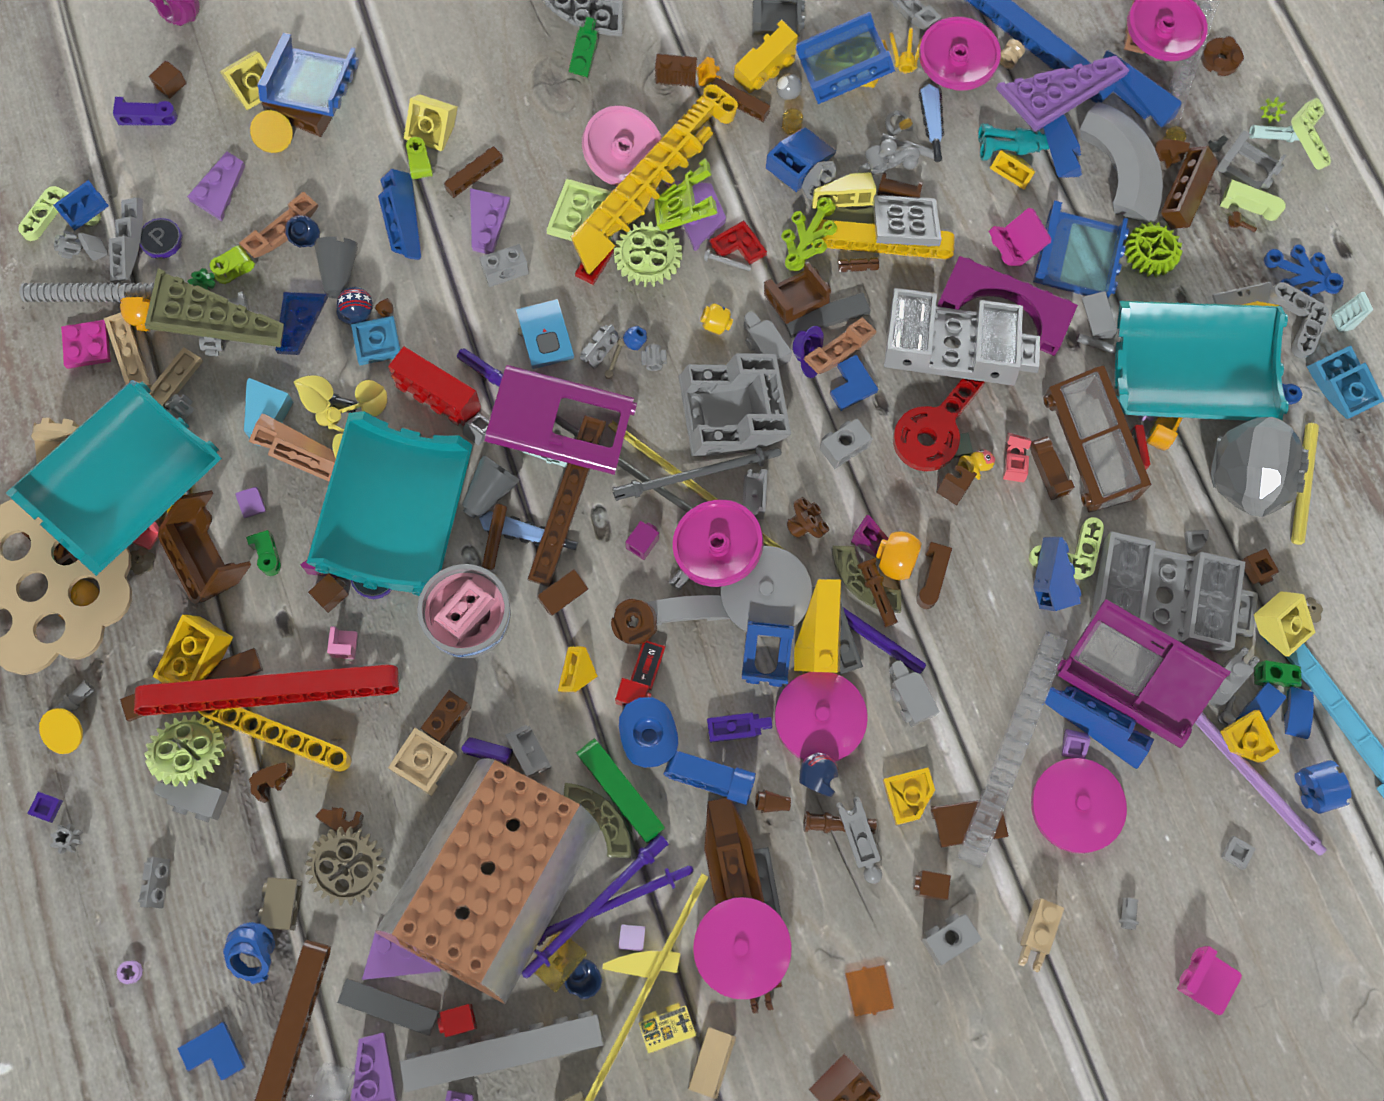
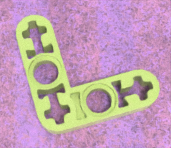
M1315 98L1305 103L1292 118L1291 124L1314 167L1320 170L1331 164V158L1314 128V125L1324 114V107L1321 101Z
M56 186L47 188L21 221L18 228L21 235L28 241L37 240L58 213L53 205L59 200L52 197L59 196L62 199L69 192ZM41 210H48L47 215L38 217V213ZM100 213L85 223V225H96L101 219Z
M1091 517L1083 523L1075 555L1067 553L1069 561L1072 564L1073 561L1075 562L1073 565L1075 566V575H1073L1075 579L1086 580L1095 571L1104 531L1103 522L1098 518ZM1093 524L1096 531L1092 534V538H1088L1091 532L1089 526ZM1085 543L1092 545L1093 553H1085L1082 545ZM1041 545L1033 548L1029 554V561L1035 567L1038 566L1039 560L1036 555L1041 551ZM1082 564L1085 565V569L1088 570L1084 574L1081 573L1082 569L1077 568L1080 567Z

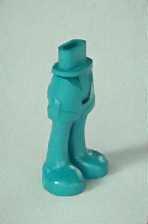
M982 123L979 126L978 141L982 142L980 159L983 161L989 160L993 152L998 150L1015 151L1018 155L1049 150L1046 135L1041 134L1040 131L1035 132L1022 127H1017L1015 130L995 128L987 123ZM994 138H1006L1011 140H998Z

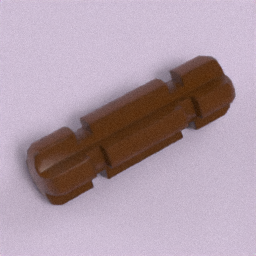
M859 258L850 259V261L842 259L838 261L839 272L879 269L878 258H870V260Z

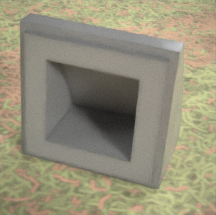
M84 233L78 234L84 250L92 260H98L108 254L100 238Z
M478 413L465 423L463 435L475 444L480 445L485 440L489 420Z

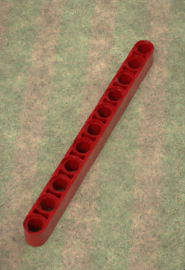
M377 665L141 685L135 688L134 712L138 715L150 716L390 695L399 691L398 667L395 665Z

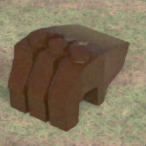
M1161 139L1156 141L1154 148L1159 161H1163L1165 167L1169 168L1172 163L1184 160L1190 143L1172 139Z
M282 762L254 772L252 777L248 779L251 794L260 802L266 803L269 801L265 794V789L271 787L281 791L282 786L287 782L286 780L293 775L291 765Z
M332 807L331 810L322 808L315 817L336 833L339 827L343 828L344 833L347 832L349 827H352L353 833H355L363 826L364 815L362 812L356 811L353 820L348 822L345 820L347 812L343 808Z

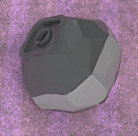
M1260 417L1250 420L1227 431L1224 436H1218L1211 469L1213 488H1217L1218 492L1238 509L1251 516L1264 517L1280 510L1292 502L1299 493L1304 492V475L1308 471L1309 450L1302 447L1297 434L1282 420L1275 417Z

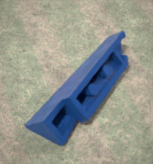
M1107 50L1103 59L1117 55ZM1118 57L1129 71L1126 76L1114 82L1116 89L1113 92L1144 120L1151 115L1161 128L1174 119L1182 102Z
M1063 114L1043 128L1057 176L1060 178L1082 176L1081 166L1076 158L1081 155L1080 145Z
M391 169L380 179L384 191L378 195L391 250L404 255L405 258L420 260L421 250L412 177L410 173Z
M1074 686L1066 687L1064 691H1058L1051 687L1043 702L1133 768H1139L1149 753L1154 739L1133 730L1137 722L1136 720Z

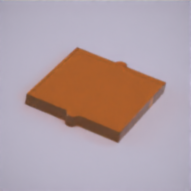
M884 965L871 968L864 966L862 970L845 973L854 1017L870 1013L876 1015L877 1012L894 1008Z

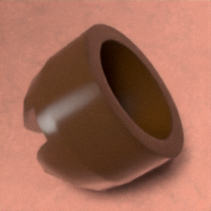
M389 298L380 301L375 306L378 314L383 317H389L394 312V306Z

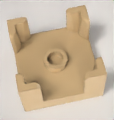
M414 728L388 768L432 796L438 788L436 782L448 764L452 766L458 756L451 749Z

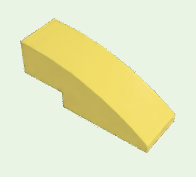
M646 951L618 957L604 963L602 969L648 978L661 951ZM670 952L661 971L677 974L680 953Z

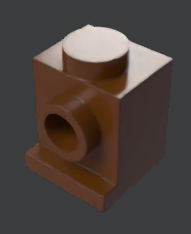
M1266 548L1241 560L1245 562V572L1253 585L1260 583L1261 586H1264L1274 581L1272 577L1279 573Z

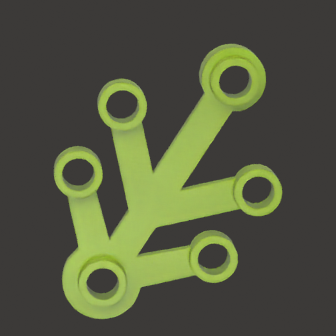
M823 197L818 200V211L808 229H806L805 215L801 211L793 213L791 220L797 226L800 239L797 249L794 242L796 235L791 229L784 230L781 238L787 244L789 254L785 259V266L789 270H801L806 259L818 253L821 254L827 249V244L821 238L833 235L837 231V225L832 220H828L823 224L822 229L816 230L822 219L832 215L836 209L835 203L830 198ZM812 244V247L806 250L807 246Z

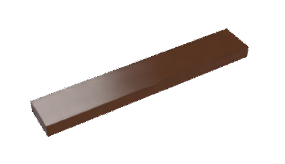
M252 648L221 660L205 680L245 677L263 671L257 650ZM135 693L120 699L126 721L130 722L143 717L134 712Z

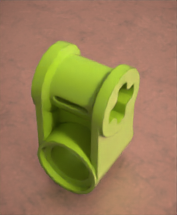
M420 137L410 138L406 143L412 180L433 176L430 159L423 139Z
M239 245L213 258L209 267L218 283L227 284L239 276L249 273L254 268L255 263L247 251Z

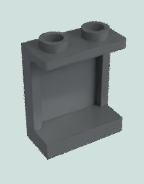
M753 0L752 35L765 36L768 33L771 36L779 28L777 24L783 20L800 37V30L805 27V16H801V12L805 11V0Z

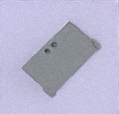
M1271 282L1212 295L1215 304L1243 305L1259 301L1278 305L1271 300L1269 295L1270 290L1273 288Z

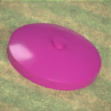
M1135 0L1127 16L1128 31L1134 43L1146 54L1160 60L1181 61L1193 56L1200 49L1207 36L1208 26L1205 15L1193 0Z
M950 17L933 24L925 32L919 49L920 63L925 73L937 84L953 90H971L987 83L995 74L1001 57L1000 45L994 33L979 21L966 17Z
M729 500L707 501L692 508L678 523L673 536V553L682 572L694 582L710 587L727 586L742 580L755 568L763 551V534L756 517L743 505Z
M809 672L798 676L784 688L775 708V726L780 740L792 754L802 760L815 753L829 755L835 762L842 760L857 748L867 728V708L862 695L850 681L832 672Z
M1071 758L1053 764L1037 779L1031 796L1032 815L1042 835L1056 847L1071 853H1091L1105 848L1118 837L1126 821L1127 803L1120 783L1108 769L1091 760Z
M733 898L714 906L703 917L695 933L693 951L698 971L712 989L729 998L752 999L768 993L783 979L791 961L792 943L785 922L774 909L755 899Z

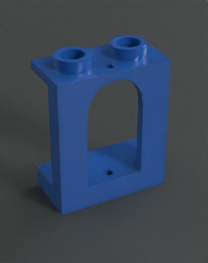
M748 621L742 679H746V682L750 684H759L760 681L769 682L770 686L782 687V684H788L794 626ZM758 635L781 637L777 667L771 673H761L755 666Z

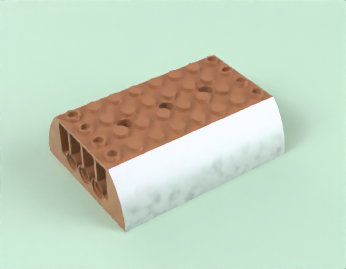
M480 759L475 764L375 932L505 1004L597 837L600 827L592 815L580 804L496 760ZM517 820L520 823V828L517 831L511 832L506 828L507 822ZM485 863H492L496 869L493 874L484 875L481 872V867ZM460 907H466L470 911L469 917L465 920H459L455 917V913Z

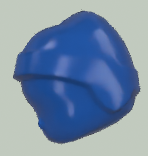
M639 326L630 327L624 333L623 341L629 349L639 350L647 341V332Z

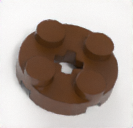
M1231 36L1210 40L1204 47L1201 55V61L1205 69L1209 72H1212V70L1218 72L1219 76H1228L1235 73L1244 60L1241 47ZM1219 54L1224 55L1226 58L1219 57Z
M627 599L616 607L614 618L612 617L611 627L614 635L619 640L627 644L639 645L648 641L656 633V613L647 602ZM632 616L639 619L636 627L629 624L632 621Z

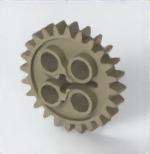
M339 827L337 834L331 829L327 836L322 834L319 837L320 842H314L312 845L313 849H310L307 854L311 858L305 862V865L311 868L305 874L313 875L308 883L317 884L314 892L323 891L321 899L329 895L331 904L336 898L339 899L340 906H342L345 900L352 906L355 898L359 903H362L364 895L370 898L372 890L377 891L378 883H381L384 878L380 874H383L386 870V867L381 866L386 858L379 857L383 851L382 848H374L378 842L377 840L371 843L368 841L371 834L362 837V829H359L354 834L352 827H349L346 833H344L342 827ZM342 846H349L353 853L348 854L344 852ZM357 854H363V856L354 860L350 867H345L335 878L329 879V876L336 873L342 865L348 864ZM323 861H331L334 868L326 867ZM358 864L367 866L368 871L363 872L359 870ZM339 879L347 880L349 886H342Z

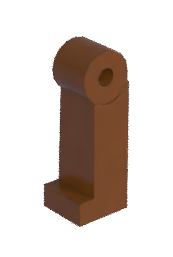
M1045 436L1031 441L1030 451L1050 500L1069 495L1075 486L1072 480L1068 479L1050 438Z
M930 542L927 547L925 556L931 557L924 586L916 598L917 604L923 609H931L939 599L952 551L951 547Z

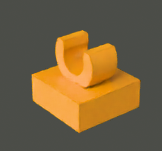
M706 57L697 67L698 84L700 86L706 87L716 77L721 79V76L716 75L720 68L715 65L714 58Z

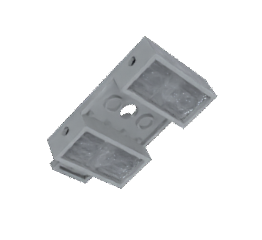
M894 288L884 367L1013 386L1016 384L1019 371L1038 372L1040 336L1022 334L1023 306L980 300L977 312L936 307L937 294ZM948 339L956 340V344L960 347L952 349L948 348L944 343Z
M1112 531L1104 538L1091 619L1102 602L1107 599L1187 646L1225 654L1235 648L1236 635L1248 638L1253 636L1255 623L1253 614L1256 613L1258 593L1242 589L1245 570L1244 561L1200 552L1195 557L1157 549L1155 548L1156 541ZM1158 588L1168 589V592L1172 595L1170 603L1164 604L1158 601L1156 598ZM1105 623L1099 624L1101 626L1112 628Z

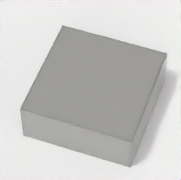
M1232 836L1221 858L1243 870L1246 869L1256 848Z

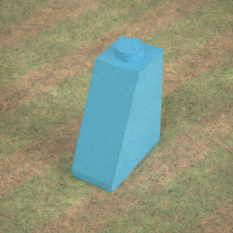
M248 378L244 432L249 439L261 414H266L283 423L293 404L289 394Z

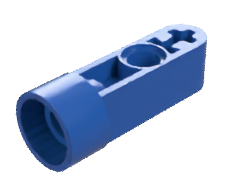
M677 751L667 762L663 773L669 779L725 796L728 800L747 805L756 777L754 772L738 767L734 769Z

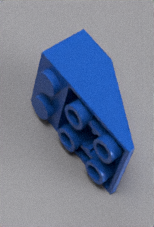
M805 127L780 141L767 154L766 169L797 193L802 188L804 178L818 162L829 161L837 151Z
M1043 537L1033 586L1039 609L1058 611L1081 604L1079 598L1081 597V591L1075 583L1073 576L1075 575V569L1069 561L1067 554L1069 553V547L1067 542L1063 540V537Z

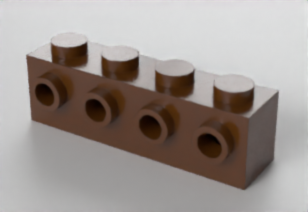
M1209 146L1194 147L1188 150L1161 211L1162 216L1171 229L1189 228L1192 224L1218 164Z

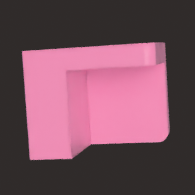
M331 626L327 653L332 658L355 659L358 633L356 631H340L336 626Z

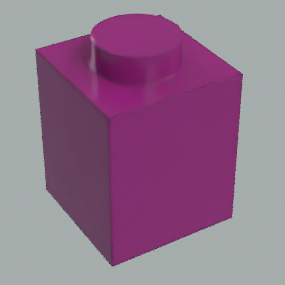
M640 521L626 540V549L645 560L659 541L658 529L651 523L647 522L645 524Z

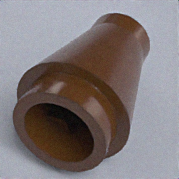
M767 790L757 792L755 809L761 811V813L790 810V797Z

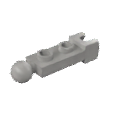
M854 797L853 810H845L842 803H837L836 806L858 868L866 867L864 870L865 880L868 883L875 884L881 880L882 870L874 863L881 861L861 800L859 797Z

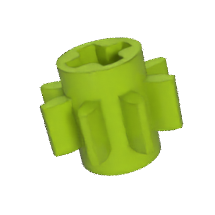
M1278 96L1273 102L1268 98L1266 100L1267 106L1260 107L1261 110H1264L1261 118L1267 117L1269 119L1268 123H1271L1274 118L1278 122L1281 121L1280 114L1287 113V110L1283 109L1287 102L1281 103ZM1272 107H1277V108H1278V110L1276 111V113H1275V112L1270 113L1269 110H1270Z

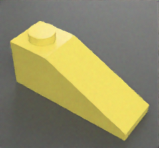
M849 174L814 189L812 209H817V202L823 197L830 198L836 207L873 205L876 186L872 174Z

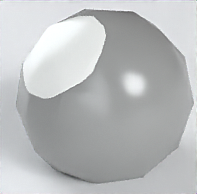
M785 74L778 80L776 90L784 100H792L800 94L802 84L800 79L794 74Z

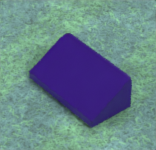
M469 737L461 748L466 755L480 759H493L506 766H509L513 753L512 748Z

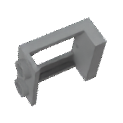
M1243 130L1216 170L1232 180L1261 191L1263 188L1268 190L1275 180L1271 178L1273 174L1277 176L1285 166L1282 164V161L1286 155L1283 154L1280 160L1277 161L1247 143L1246 140L1251 134ZM1237 153H1240L1264 168L1267 177L1263 181H1255L1231 167L1230 163Z

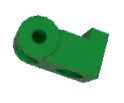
M266 530L247 536L248 545L257 551L258 568L267 576L278 574L281 569V562L274 537L270 531Z
M1264 660L1257 663L1254 667V685L1263 686L1269 682L1272 686L1301 687V667Z

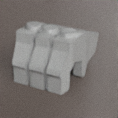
M833 161L818 162L804 178L802 189L806 197L813 201L814 189L834 181L837 168Z

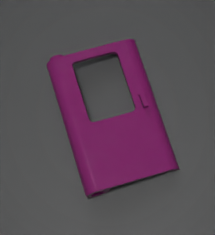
M506 365L484 442L615 475L629 416H634L637 403L633 402V397ZM568 398L619 412L620 420L613 446L608 448L553 433L552 430L561 399Z

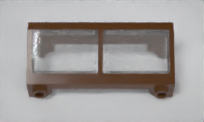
M1105 366L1095 367L1048 388L1044 394L1043 401L1046 408L1056 411L1085 487L1083 494H1081V501L1083 506L1087 507L1088 513L1138 500L1152 484Z

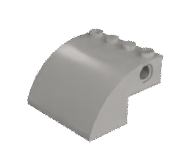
M736 353L727 365L688 364L683 372L679 374L692 456H713L746 452L757 447L762 448L774 444L791 435L776 354Z

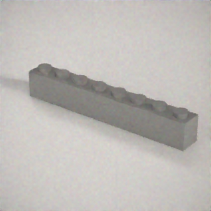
M592 1011L577 1014L578 1019L568 1021V1016L554 1019V1025L544 1027L543 1022L529 1025V1031L521 1033L519 1028L504 1031L505 1036L496 1039L495 1034L480 1037V1042L471 1044L470 1039L455 1043L456 1048L446 1050V1045L431 1048V1054L424 1056L421 1055V1051L406 1054L407 1060L400 1061L404 1091L409 1092L602 1046L604 1042L598 1014L592 1015Z

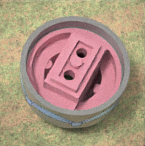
M460 564L441 570L427 582L419 597L417 614L424 634L439 650L453 657L474 658L493 650L505 637L510 625L511 608L503 584L493 573L476 565ZM475 597V601L473 603H469ZM460 615V619L458 621H454L456 617Z

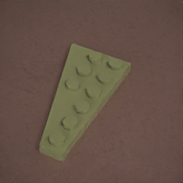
M158 268L145 321L146 329L281 347L285 329L284 324L265 315L253 313L240 304L235 305L229 302L228 299L200 286L188 284L182 278L170 276L162 269Z

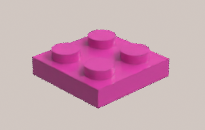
M104 320L61 326L63 361L67 369L111 362L109 333Z

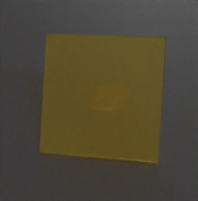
M561 932L555 934V935L553 936V938L549 941V943L545 946V948H546ZM569 938L548 959L551 965L547 967L543 964L534 973L556 993L588 953L574 940Z

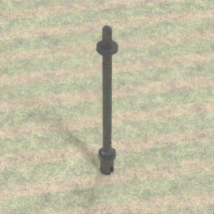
M757 447L755 454L642 483L632 480L630 484L612 487L615 501L633 496L638 498L643 491L756 462L762 467L765 464V460L779 457L782 451L779 448L762 452V449Z

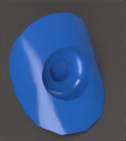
M654 697L638 698L625 706L619 716V732L627 758L634 765L644 768L658 767L668 762L677 752L678 733L672 713L666 704Z

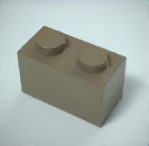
M268 877L267 883H264L262 889L264 905L259 910L258 922L269 929L295 931L303 881Z

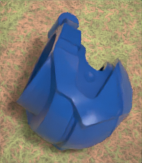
M249 922L239 925L236 929L229 932L223 949L227 968L235 977L250 981L252 984L266 981L272 963L270 954L275 949L274 936L271 930L263 924ZM243 953L247 956L257 957L262 965L256 968L248 967L246 963L241 961L240 954Z

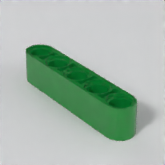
M595 738L576 752L579 759L646 843L665 829L662 822Z

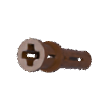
M873 558L858 564L857 568L862 571L866 581L864 585L870 588L886 628L897 624L898 620L882 584L884 577L880 576L875 564L877 560Z
M805 810L803 820L804 832L809 830L823 831L825 834L831 831L845 832L840 817L832 816L829 812L814 814ZM867 819L872 834H875L877 827L876 819Z

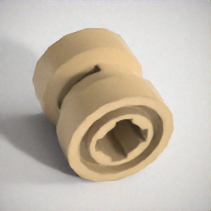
M1015 39L1009 40L1004 50L1001 51L1000 65L1007 69L1014 68L1018 59L1025 52L1023 44Z

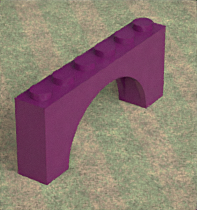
M959 256L937 307L960 310L967 302L986 296L1000 297L1012 301L1017 305L1023 306V309L1033 320L1037 336H1040V350L1053 356L1058 352L1078 307L1077 304L1069 299L1055 296L1050 291L1038 289L1028 282L1019 281L1009 274H1002L990 266H983L970 258Z

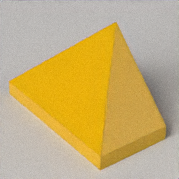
M1000 150L990 167L991 170L1025 190L1036 172L1023 158Z
M568 647L558 687L559 692H577L598 677L585 647Z

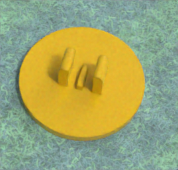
M266 110L260 112L253 118L250 125V135L253 142L259 149L265 152H281L291 143L293 135L291 124L284 115L277 111Z
M55 708L42 716L39 723V733L42 741L50 750L58 754H68L80 746L83 739V730L78 718L66 709Z

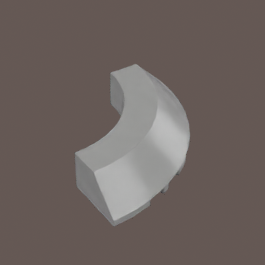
M542 0L555 14L579 28L580 26L584 27L587 16L597 20L594 30L598 31V34L622 36L623 0Z
M1098 102L1088 111L1080 128L1082 141L1088 142L1105 152L1116 169L1118 188L1113 202L1114 213L1145 223L1151 221L1154 225L1159 214L1163 189L1162 170L1156 150L1146 133L1131 118L1111 106Z

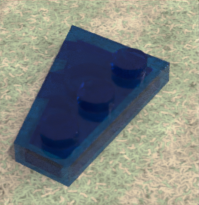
M283 292L279 322L284 324L285 329L282 345L275 349L277 354H300L328 299L327 294Z

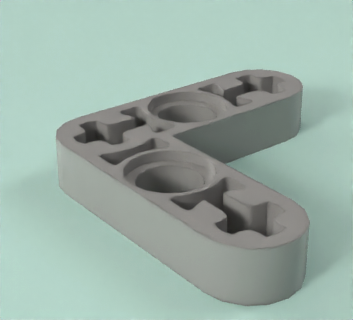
M1280 282L1270 290L1269 295L1273 302L1303 318L1292 344V352L1297 358H1305L1315 351L1328 319L1329 310L1326 305L1287 283ZM1295 299L1302 301L1303 308L1296 305ZM1307 326L1313 328L1314 335H1310L1307 332Z

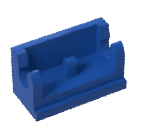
M89 180L53 205L74 231L109 207Z

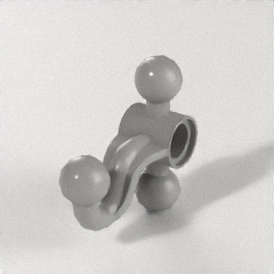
M885 139L881 145L873 146L865 152L868 163L861 165L858 173H871L873 177L874 174L882 173L887 169L896 167L900 163L908 170L914 169L918 164L920 151L918 148L910 146L896 151V142L892 139Z

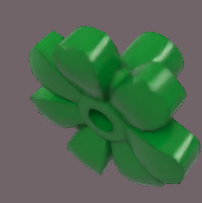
M201 268L200 272H192V278L188 279L189 284L200 286L206 290H209L208 287L213 289L216 285L214 282L215 275L212 272L208 273L205 268Z

